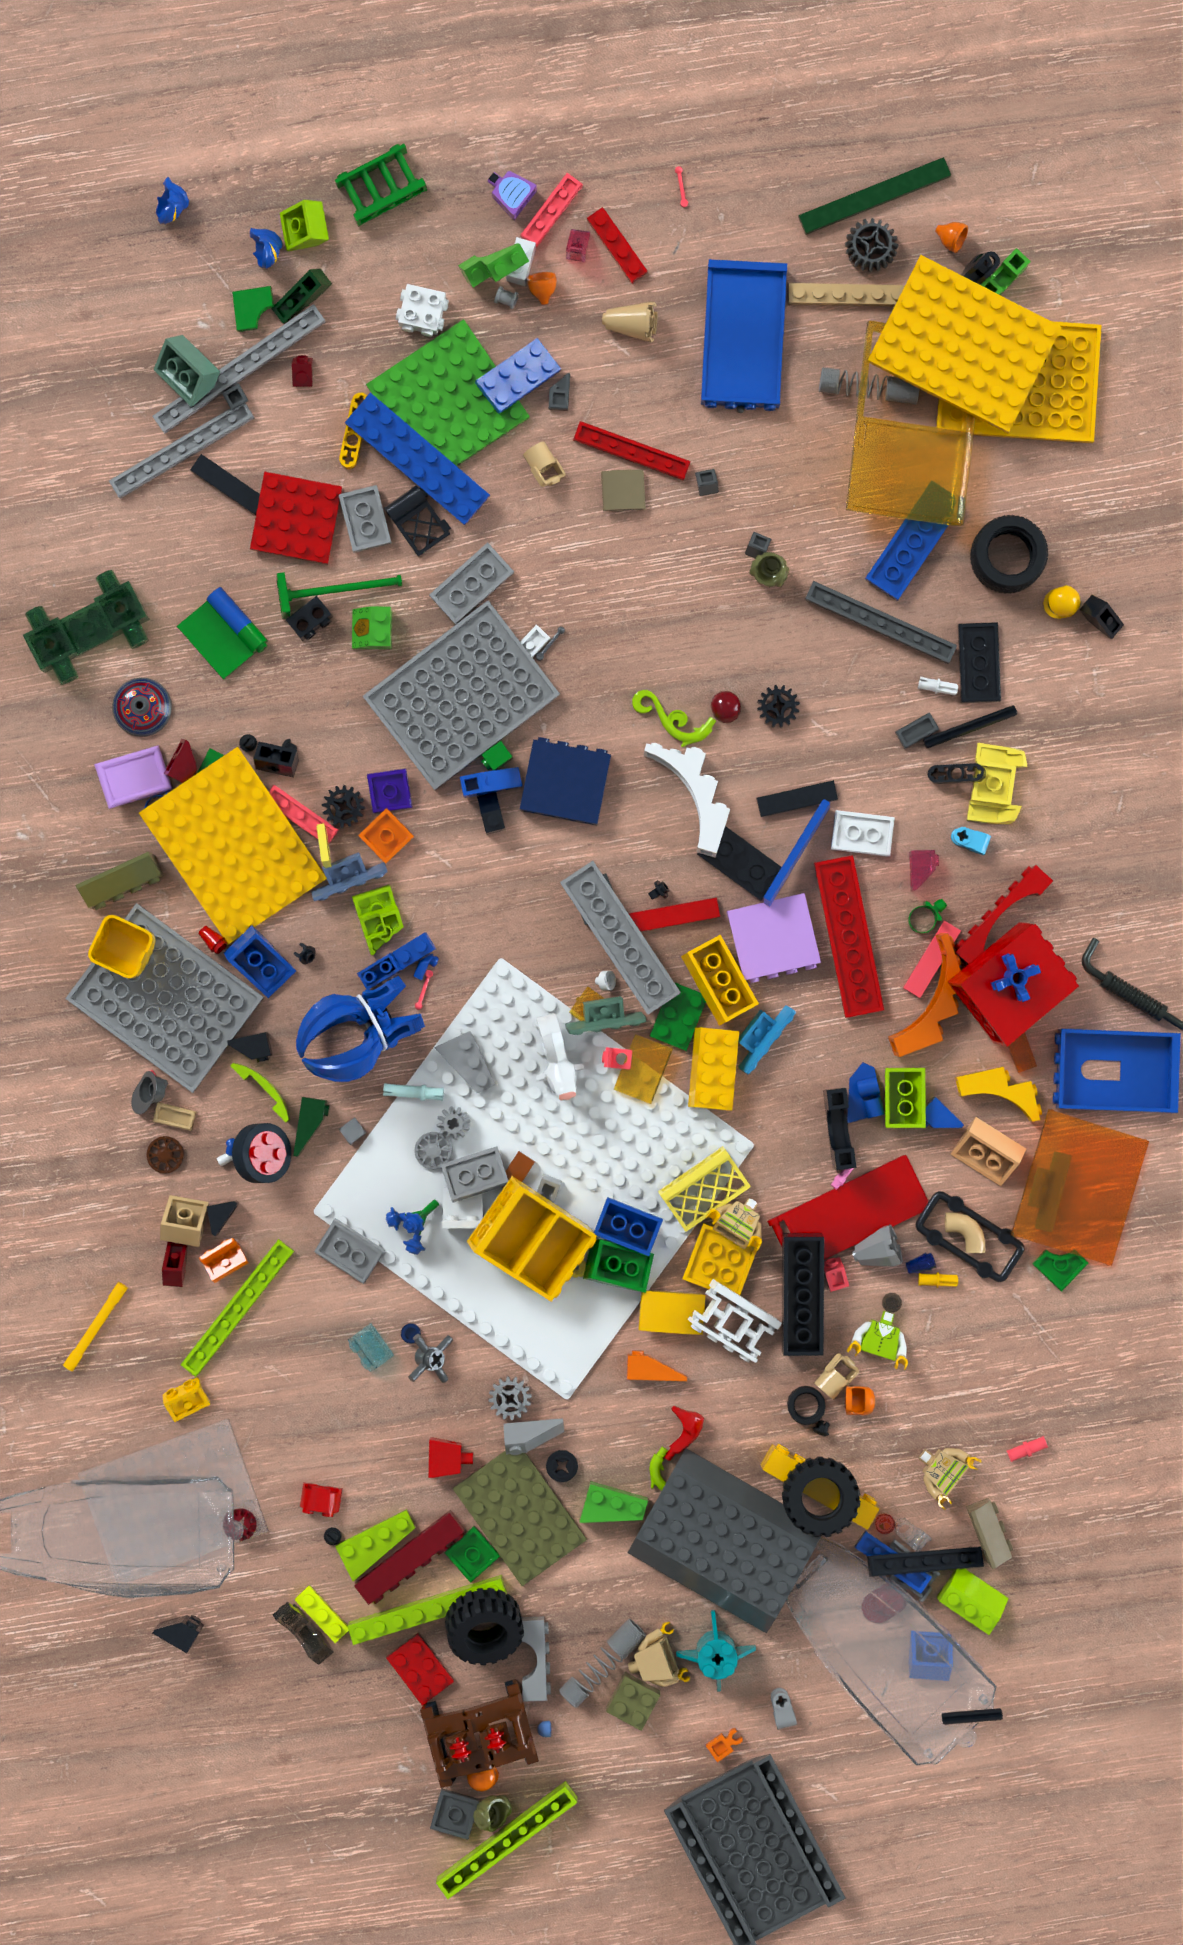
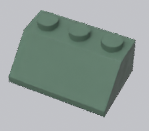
M183 335L165 339L153 369L190 406H194L214 388L220 371Z

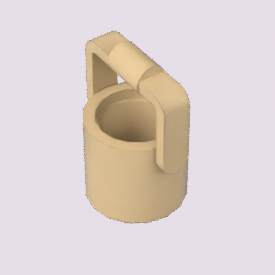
M545 441L534 445L523 454L531 468V472L541 487L552 486L560 482L565 476L563 468L558 460L554 458ZM554 467L558 475L552 476L545 481L541 474Z
M838 1353L828 1363L824 1372L814 1384L834 1400L843 1388L848 1386L859 1373V1369L848 1356ZM840 1360L848 1368L852 1369L846 1377L834 1369Z

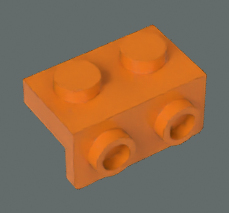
M234 1238L222 1241L219 1246L207 1250L199 1257L200 1262L204 1264L214 1283L249 1263L240 1244Z

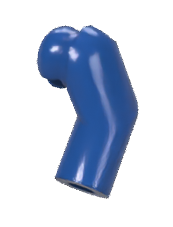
M434 954L426 955L419 961L413 976L422 980L429 965L435 967L439 958L433 956Z

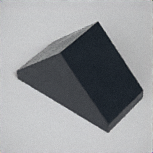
M239 1201L207 1206L212 1235L217 1236L239 1205Z

